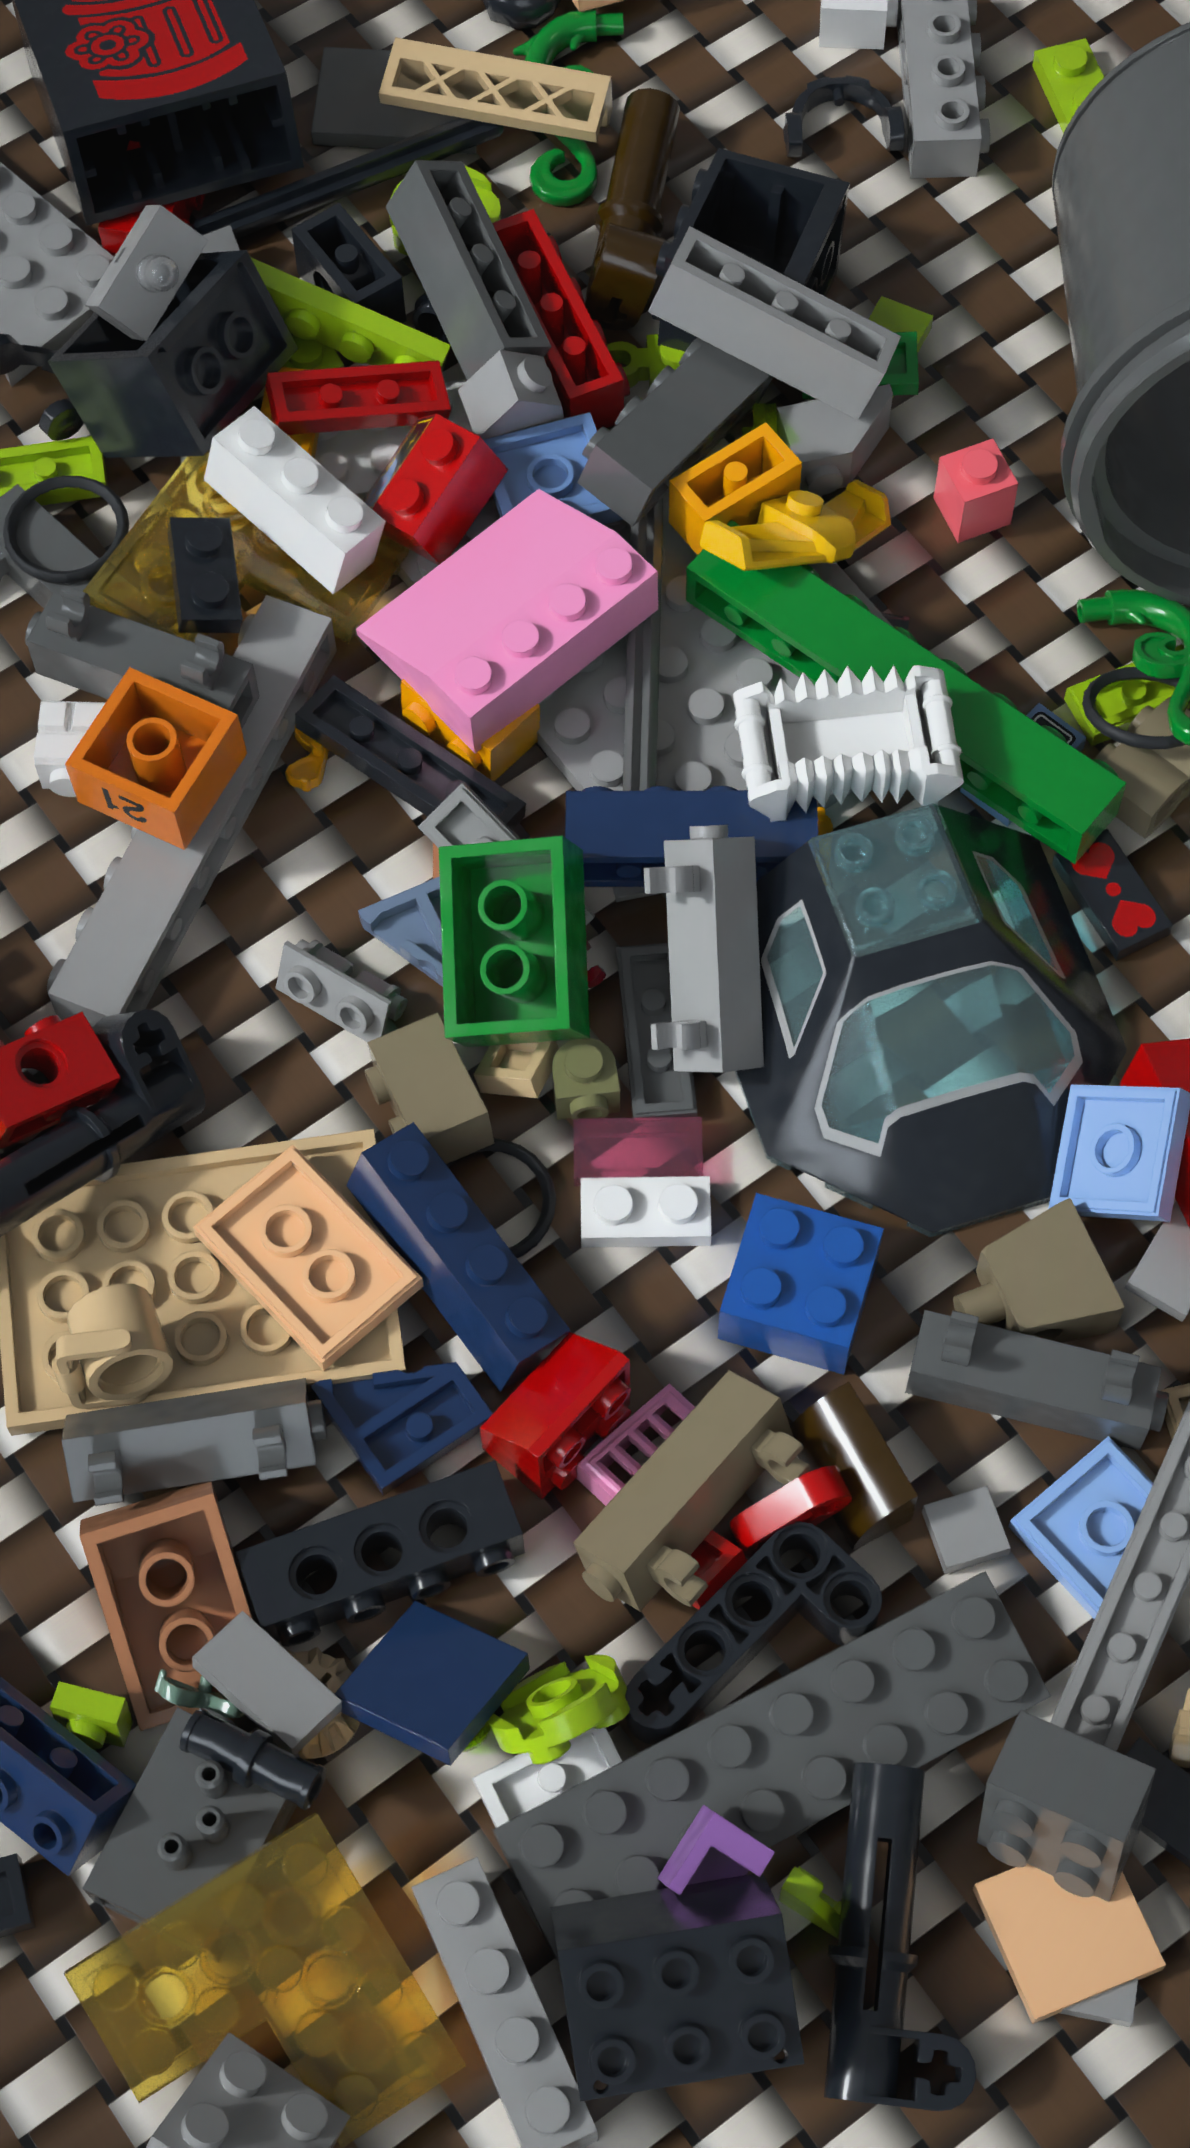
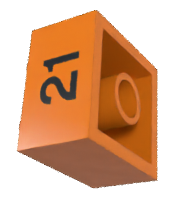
M129 667L66 761L65 766L79 803L186 850L247 755V750L238 714Z

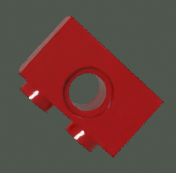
M83 1011L64 1020H61L58 1015L46 1017L29 1027L25 1031L24 1037L6 1045L0 1040V1149L60 1123L62 1113L74 1106L88 1108L112 1093L120 1079V1075ZM33 1068L39 1070L46 1076L49 1083L37 1084L28 1080L23 1074L22 1069Z

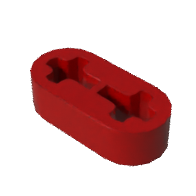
M835 1465L825 1466L805 1473L745 1509L730 1521L729 1526L745 1557H752L777 1530L798 1521L811 1523L816 1526L845 1508L852 1501V1496L839 1468Z

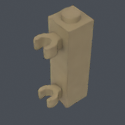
M730 1370L725 1373L573 1542L585 1568L582 1577L591 1590L609 1602L619 1598L640 1612L662 1587L684 1605L691 1607L708 1588L707 1582L694 1575L700 1565L698 1561L690 1556L704 1538L765 1470L777 1481L786 1485L808 1473L811 1469L808 1463L797 1458V1455L804 1448L792 1434L780 1397Z

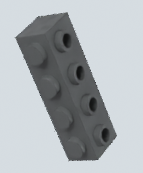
M415 160L387 203L386 209L466 379H470L499 350L544 357L552 346L463 161Z
M697 337L684 352L679 361L680 366L676 370L669 365L666 366L651 384L647 392L648 396L644 400L637 395L634 396L620 412L615 422L616 426L611 431L603 426L593 435L583 450L582 455L588 461L577 483L631 526H634L669 492V480L699 463L759 404L773 376Z

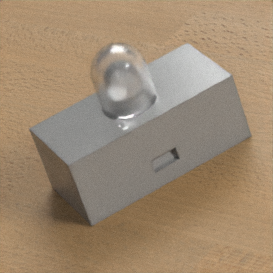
M146 205L85 306L130 338L147 341L207 244L208 239L162 205Z

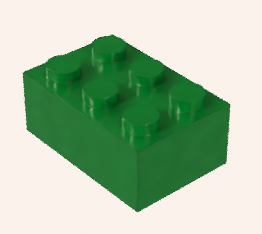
M564 836L439 847L445 1038L465 1047L590 1038L583 849Z

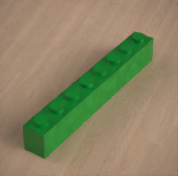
M730 520L727 524L730 527L740 526L733 520ZM703 549L686 567L687 602L799 678L802 672H804L814 685L824 669L837 683L847 666H849L861 682L871 665L883 682L893 665L903 683L913 666L921 665L942 669L945 675L948 696L953 702L951 713L956 741L962 751L959 757L964 783L960 787L1073 864H1076L1118 814L1126 782L1118 777L1111 766L1101 760L1090 759L1069 745L1063 735L1056 729L1046 725H1039L1018 711L1009 698L998 692L991 693L970 679L958 664L948 659H940L919 645L915 637L907 630L897 626H890L872 614L859 598L850 594L844 595L824 582L811 566L798 565L743 571Z

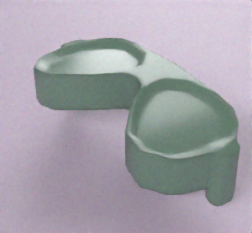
M160 1669L154 1690L168 1702L188 1708H207L226 1718L245 1716L224 1695L219 1692H212L213 1685L202 1675L199 1686L196 1688L166 1677L167 1671Z

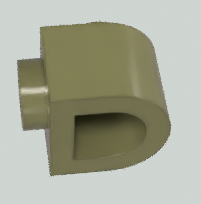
M594 1038L574 1039L564 1043L556 1051L552 1061L553 1092L557 1120L571 1118L576 1122L589 1123L604 1119L609 1113L620 1112L618 1073L615 1057L610 1048Z

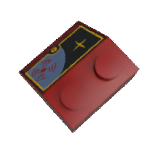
M433 414L417 419L363 499V502L386 521L382 532L383 535L440 565L451 556L509 469L480 436L438 414Z

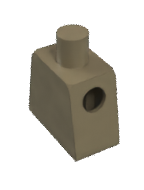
M1071 1198L1061 1201L987 1245L980 1253L976 1268L981 1286L953 1297L955 1311L978 1316V1323L992 1325L999 1322L1002 1329L1060 1343L1116 1330L1125 1308Z

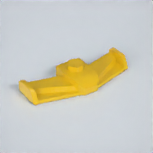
M853 480L848 483L844 492L824 505V500L817 494L803 490H793L786 496L762 502L757 524L730 527L719 520L706 521L701 534L700 548L743 571L816 563L832 564L850 558L854 551L891 525L888 498L883 492L859 480Z

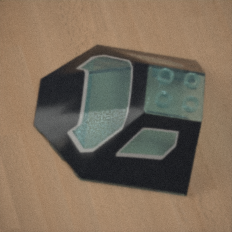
M934 803L812 837L756 882L764 1067L738 1070L735 1073L766 1158L770 1162L789 1171L794 1167L824 1181L825 1188L869 1209L876 1206L908 1221V1227L929 1237L1050 1202L1071 1084L1109 1086L1124 1059L1127 1048L1040 841L1032 835Z

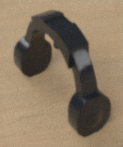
M846 75V77L829 78L828 76L807 83V89L796 99L792 112L785 113L783 136L787 157H802V122L806 112L828 101H834L836 106H842L845 103L844 100L860 103L869 109L872 107L881 120L888 152L903 151L905 128L902 109L900 106L892 107L879 90L870 86L869 80L861 77Z
M0 334V375L10 373L20 365L41 366V370L55 374L48 361L58 350L53 351L39 346L20 345L11 335ZM66 398L52 403L44 410L39 427L51 440L58 441L72 437L80 430L84 422L71 400Z

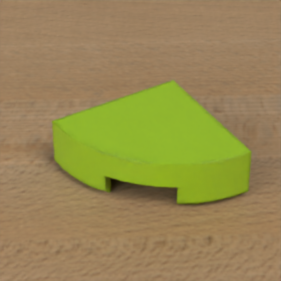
M794 1866L781 1887L778 1901L838 1939L841 1901L837 1902L822 1892L824 1883L802 1867L799 1866L797 1868Z

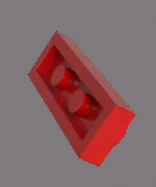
M439 361L268 373L265 386L273 423L287 435L411 426L415 424L417 419L433 414L449 419L451 412Z

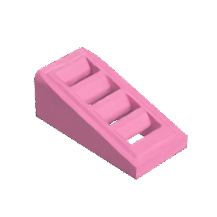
M670 1383L594 1447L577 1465V1480L605 1506L625 1485L608 1467L616 1461L633 1477L642 1466L625 1450L631 1444H634L646 1457L650 1458L658 1447L642 1433L650 1426L666 1440L674 1429L660 1415L669 1408L683 1421L695 1408Z

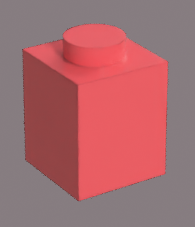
M992 438L939 457L934 500L956 541L960 543L1011 525L1019 483L995 440Z

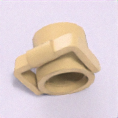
M118 1283L101 1287L78 1300L67 1315V1324L71 1334L57 1338L56 1356L52 1360V1369L61 1391L67 1394L71 1404L79 1409L141 1402L146 1399L149 1391L164 1382L173 1370V1358L152 1297L144 1287L136 1284Z

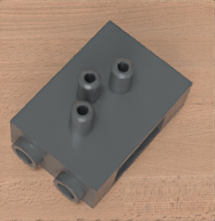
M177 1707L86 1880L83 1890L93 1902L218 1962L297 1804L256 1784L245 1788L235 1783L232 1779L233 1773L223 1769L218 1762L213 1760L206 1761L190 1752L181 1751L179 1748L180 1739L192 1714ZM204 1708L208 1710L210 1714L237 1726L234 1722L222 1716L221 1714L214 1712L210 1709Z

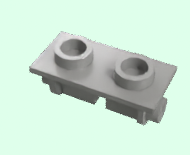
M302 939L296 945L289 941L284 943L275 989L366 1042L383 1036L388 1018L397 1021L405 1011L408 1000L400 995L401 989L398 986L390 985L366 970H363L355 979L349 977L354 963L324 947L323 943L318 940H313L309 943Z

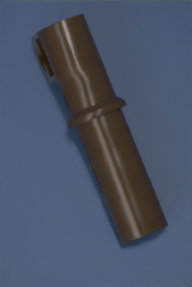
M638 89L630 93L626 99L606 202L599 206L598 214L595 217V226L599 231V237L584 303L592 320L596 319L602 328L608 330H627L634 327L639 321L657 278L656 263L661 246L665 241L664 238L660 237L664 228V220L659 212L679 119L680 106L677 100L670 94L657 89Z

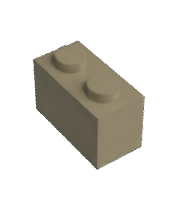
M438 1012L367 1042L373 1067L364 1070V1073L377 1104L382 1105L389 1102L396 1115L395 1118L388 1120L392 1134L414 1122L445 1164L494 1144L488 1111L456 1047L451 1040L445 1038L444 1024Z

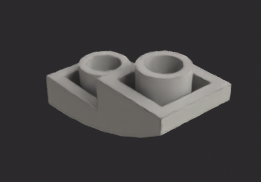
M1176 1201L1173 1205L1171 1221L1163 1222L1127 1282L1125 1289L1183 1322L1190 1310V1228Z

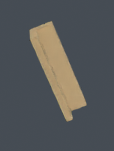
M397 37L394 39L379 90V99L382 104L595 143L597 142L600 127L608 128L613 110L611 76Z

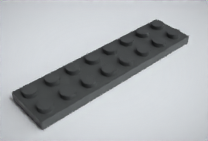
M985 1571L533 1807L504 1824L492 1829V1832L555 1960L558 1961L550 1907L668 1888L658 1879V1876L703 1805L769 1848L850 1805L854 1763H881L919 1768L1018 1715L1020 1710L1025 1711L1046 1700L1051 1695Z

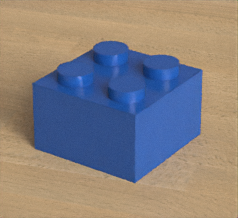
M756 1193L719 1311L717 1339L844 1375L879 1257L884 1228Z

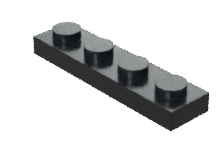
M335 675L295 713V724L298 730L427 817L463 782L511 830L525 817L526 803Z

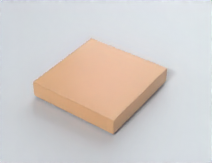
M1028 1863L1024 1867L1012 1868L974 1884L973 1892L1032 2024L1062 2012L1064 2008L1137 1978L1140 1980L1157 1973L1166 1966L1123 1871L1109 1902L1094 1895L1092 1897L1074 1895L1061 1888L1055 1882L1052 1875Z

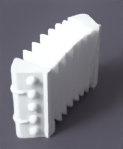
M871 665L861 682L849 666H847L837 683L824 669L815 685L802 672L794 691L780 678L774 695H772L762 681L741 688L733 694L734 707L736 709L734 727L738 731L741 741L740 747L744 767L741 775L746 781L749 806L769 817L770 822L785 821L795 800L805 813H807L812 797L824 808L831 791L842 805L850 789L861 802L873 790L881 803L889 790L898 804L907 789L922 806L938 805V801L964 783L959 757L962 751L961 747L957 745L951 713L953 702L948 696L945 675L942 669L921 665L913 666L903 683L893 665L883 682Z

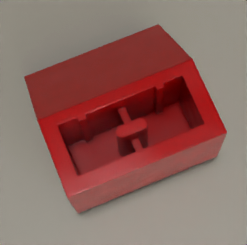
M569 1332L480 1427L482 1449L541 1500L555 1485L560 1490L565 1489L577 1477V1465L584 1458L583 1455L599 1437L604 1440L630 1417L631 1410L628 1408L631 1392L630 1359L616 1349Z

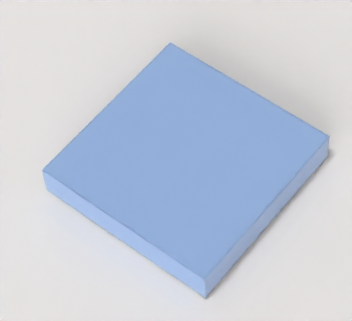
M1071 1084L1049 1208L1071 1198L1079 1216L1170 1222L1190 1111V1092L1182 1088Z
M1108 1436L1010 1520L1008 1527L1095 1619L1153 1482Z

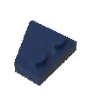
M457 1362L424 1366L421 1370L414 1373H405L400 1370L372 1373L373 1379L332 1384V1379L320 1380L311 1386L312 1394L316 1400L322 1399L325 1413L383 1496L479 1433L480 1427L493 1414Z

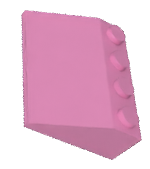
M538 489L357 627L356 632L367 646L401 680L404 679L428 703L431 710L474 753H477L481 749L483 742L547 698L658 610V571L616 531Z

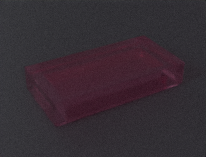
M702 1117L573 1119L574 1186H581V1178L703 1176Z

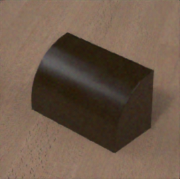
M849 1381L816 1401L790 1426L792 1434L804 1448L797 1456L800 1460L809 1464L810 1471L835 1465L842 1474L852 1496V1501L832 1516L853 1551L912 1520L918 1495Z

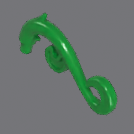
M596 8L584 12H579L578 10L568 12L556 17L534 37L514 48L513 54L515 56H526L524 61L551 65L555 57L568 47H570V50L575 51L581 43L597 42V36L624 35L623 13L596 14ZM568 65L564 67L593 73V71L582 65ZM555 135L581 164L582 170L580 175L571 180H560L554 177L552 174L554 168L565 162V152L559 148H554L546 151L531 166L529 181L534 194L540 200L553 206L568 207L581 203L592 194L597 187L598 169L595 158L584 140Z
M1138 589L1106 590L1104 597L1079 599L1077 602V615L1080 623L1107 620L1109 625L1140 624L1167 632L1145 633L1137 638L1134 643L1132 662L1138 670L1147 676L1159 679L1180 678L1169 701L1167 717L1169 729L1174 737L1185 745L1190 746V718L1185 714L1190 703V608L1177 601L1168 600L1148 591ZM1176 640L1181 642L1184 647L1183 650L1175 651Z

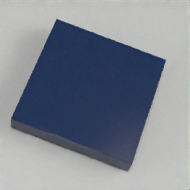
M414 1601L334 1694L342 1701V1713L451 1766L530 1670L528 1653Z

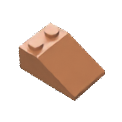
M212 1481L183 1487L80 1521L79 1537L140 1731L170 1722L177 1707L191 1714L199 1710V1708L182 1707L170 1703L154 1690L160 1669L167 1671L166 1677L198 1688L201 1674L192 1667V1656L242 1610L254 1620ZM214 1686L212 1687V1692H219Z

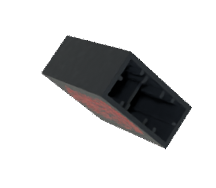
M12 0L30 72L87 226L143 211L146 205H166L304 167L287 73L254 0ZM129 141L139 142L141 148L126 151Z

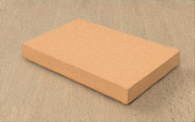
M294 1145L290 1146L193 1227L195 1235L323 1371L424 1286L422 1277Z

